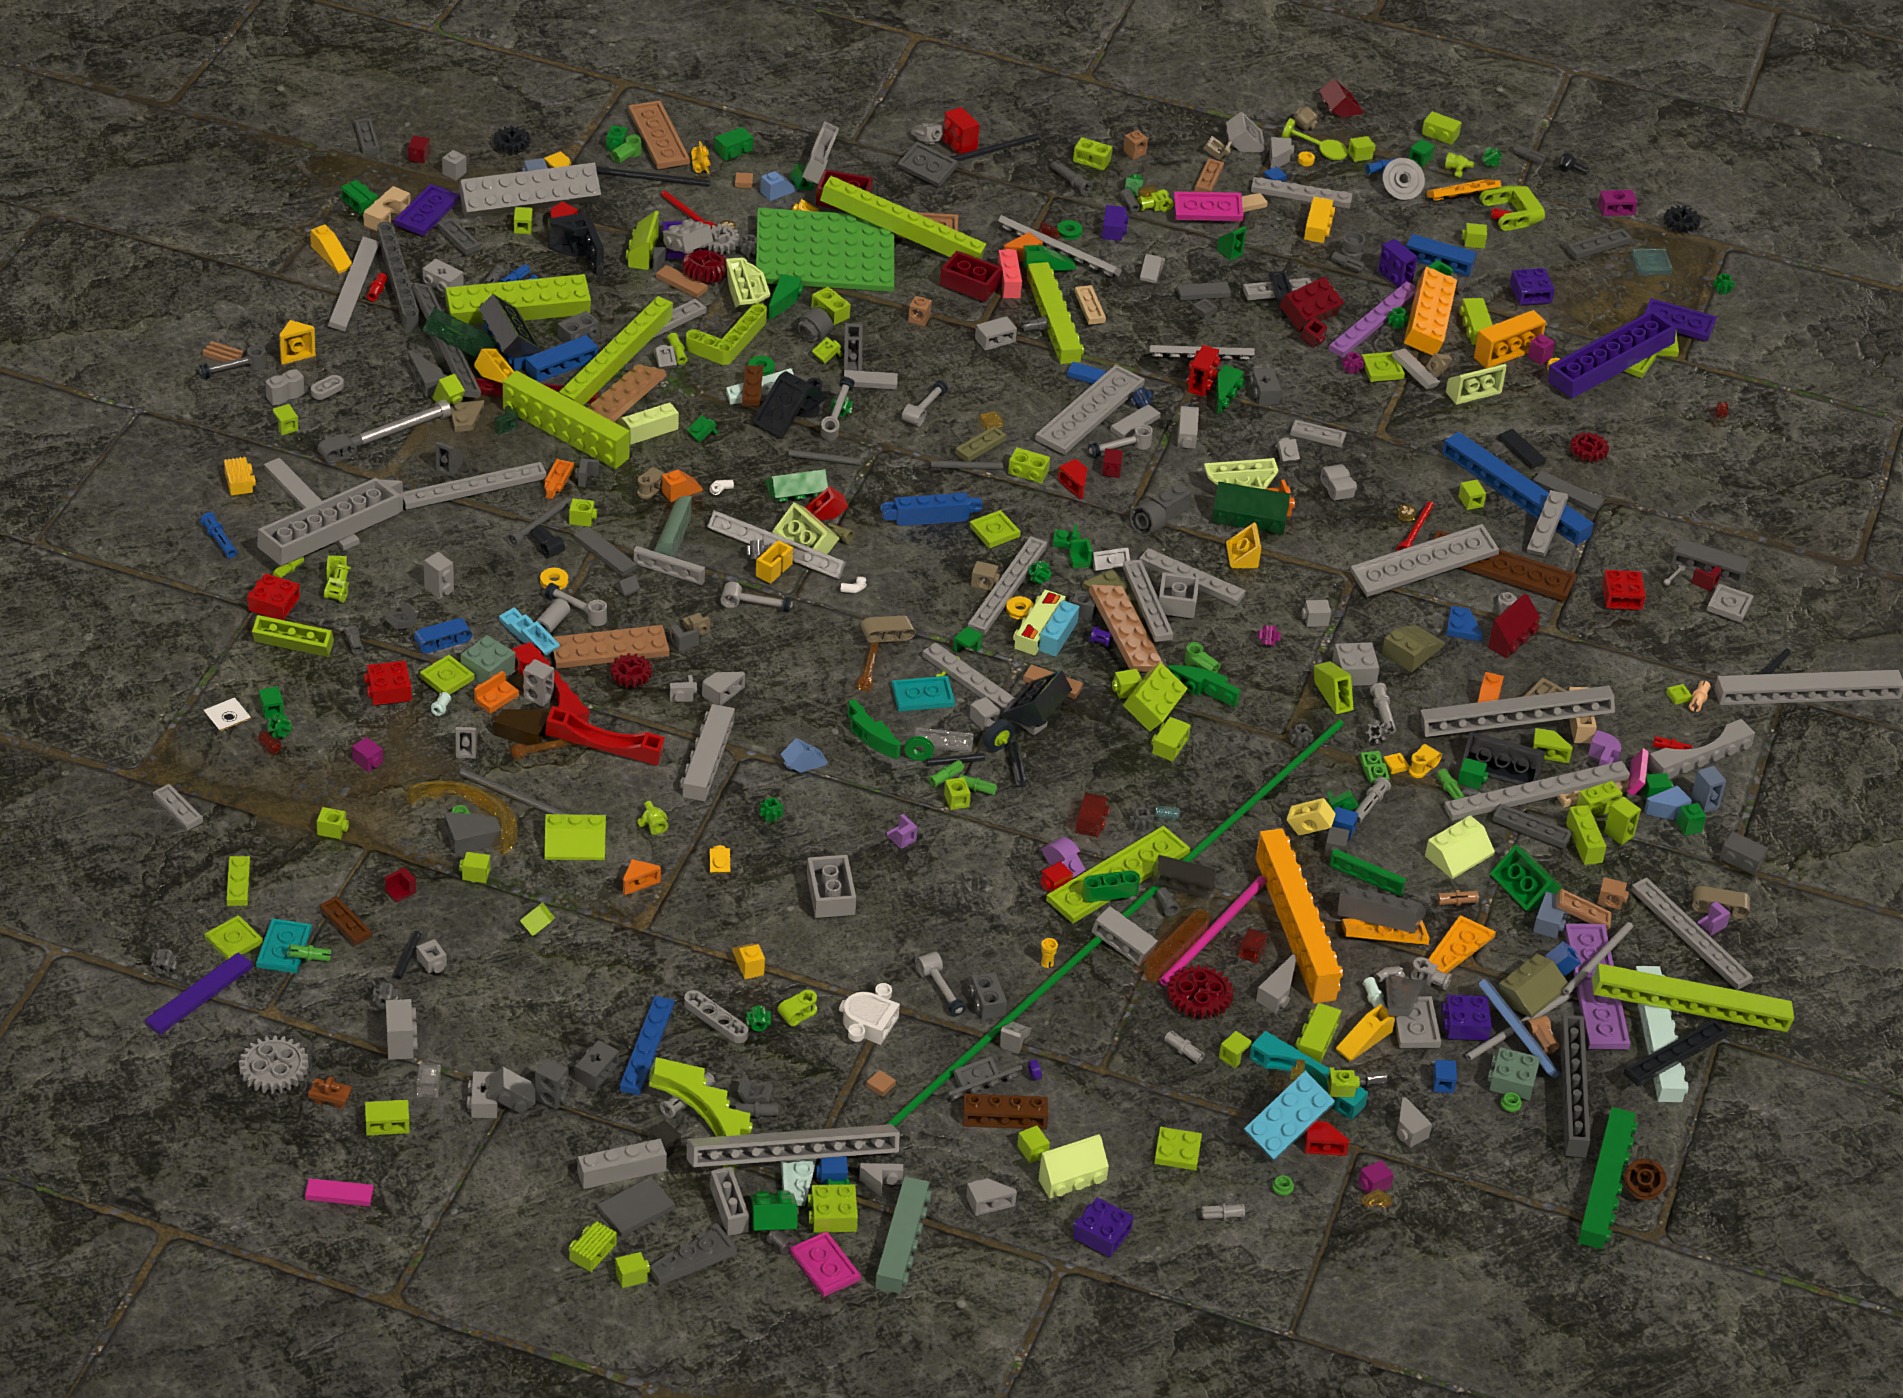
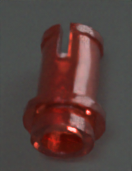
M267 731L262 732L258 736V741L267 747L269 753L276 754L281 750L280 740L274 739Z

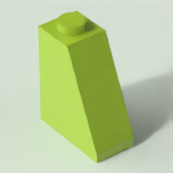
M1331 661L1313 665L1315 684L1334 713L1340 714L1354 710L1351 674Z

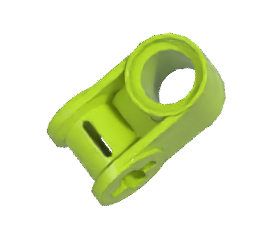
M804 990L790 999L784 1000L778 1006L777 1011L790 1026H796L803 1020L816 1014L817 1006L815 1003L817 995L812 990Z

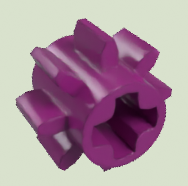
M1356 352L1347 353V357L1342 359L1343 369L1350 374L1358 373L1359 369H1363L1364 366L1363 357Z
M1263 625V630H1258L1257 639H1262V645L1275 646V642L1280 641L1281 632H1277L1276 626Z

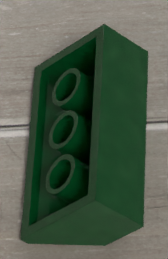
M1218 481L1211 523L1247 528L1255 522L1258 531L1283 535L1290 493Z

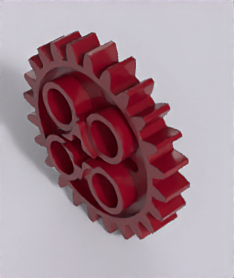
M1198 964L1197 968L1189 965L1188 970L1185 967H1182L1181 972L1176 970L1175 975H1171V979L1168 981L1167 995H1169L1168 1000L1173 1001L1172 1007L1178 1006V1012L1184 1010L1185 1016L1192 1014V1018L1195 1019L1199 1015L1201 1020H1203L1206 1015L1211 1019L1212 1014L1219 1017L1220 1012L1225 1013L1226 1008L1229 1009L1230 1003H1232L1234 989L1232 988V982H1228L1229 977H1222V971L1216 973L1215 967L1212 970H1208V965L1203 969Z

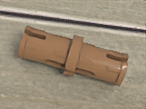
M1455 890L1451 893H1437L1438 906L1449 904L1461 906L1463 903H1478L1479 900L1477 890L1466 892Z

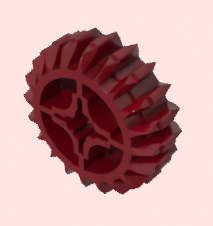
M694 250L692 253L684 256L682 271L684 275L692 278L693 281L697 280L706 284L719 283L727 277V258L711 250Z

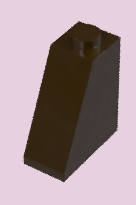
M502 709L500 714L495 716L493 720L494 736L538 749L546 736V720L551 709Z

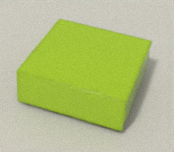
M1684 684L1666 689V694L1674 705L1692 700V695Z

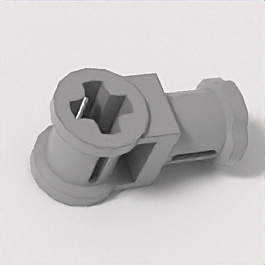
M1419 957L1414 960V970L1410 975L1411 979L1426 980V986L1430 987L1433 983L1442 987L1443 990H1447L1452 974H1446L1437 970L1438 965L1431 963L1426 958Z

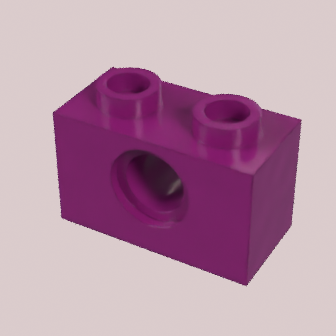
M1633 190L1600 191L1598 206L1602 216L1635 215L1638 201Z

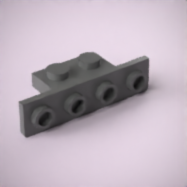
M992 1056L957 1068L953 1073L960 1088L949 1091L943 1099L944 1101L949 1099L957 1101L964 1097L963 1094L968 1092L976 1094L982 1090V1087L987 1085L989 1088L999 1085L1001 1080L1007 1079V1081H1011L1019 1077L1018 1073L1023 1068L1020 1065L999 1073Z

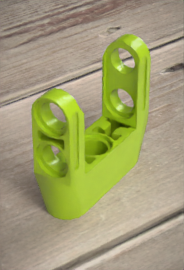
M1508 185L1487 189L1480 194V200L1484 205L1492 206L1511 202L1518 211L1505 214L1499 219L1498 225L1503 231L1530 227L1545 219L1544 208L1527 186ZM1506 192V195L1500 198V195ZM1491 195L1488 200H1485L1487 196ZM1506 220H1509L1507 224L1503 225Z

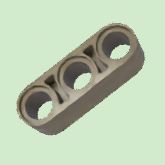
M907 616L869 617L860 623V627L870 643L907 641L916 634Z
M1698 886L1693 890L1692 907L1697 912L1708 914L1710 905L1717 901L1730 912L1731 918L1744 919L1750 915V896L1746 893L1707 886Z

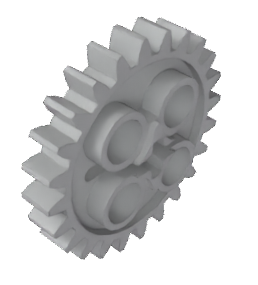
M266 1036L264 1042L257 1039V1045L250 1043V1049H244V1054L240 1055L241 1060L239 1061L240 1075H243V1081H248L249 1087L254 1085L255 1091L262 1088L263 1093H265L267 1089H270L271 1094H274L275 1089H278L280 1093L283 1092V1088L290 1091L291 1084L298 1086V1081L304 1080L303 1075H307V1069L309 1068L308 1054H305V1048H300V1043L293 1045V1039L286 1042L285 1036L281 1040H277V1036H274L273 1040Z

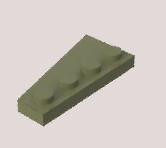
M1113 569L1083 582L1082 588L1087 591L1091 585L1122 586L1142 624L1146 623L1132 588Z

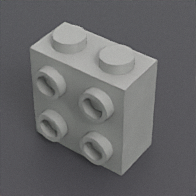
M692 219L684 220L682 224L672 225L668 230L663 231V241L666 248L681 251L684 254L692 253L694 249L704 248L708 243L713 242L710 225L703 224V222H695Z

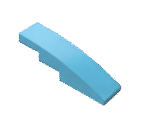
M515 607L499 616V621L512 634L525 644L531 642L536 648H539L542 655L545 656L560 647V644L538 621L533 622L526 614L522 616Z

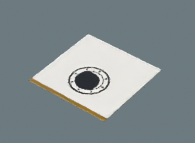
M235 697L204 710L220 731L251 719Z

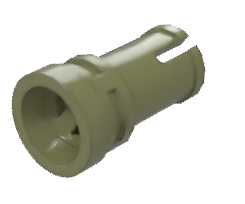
M831 522L828 523L829 529L839 537V540L846 544L852 541L854 537L853 530L839 527Z

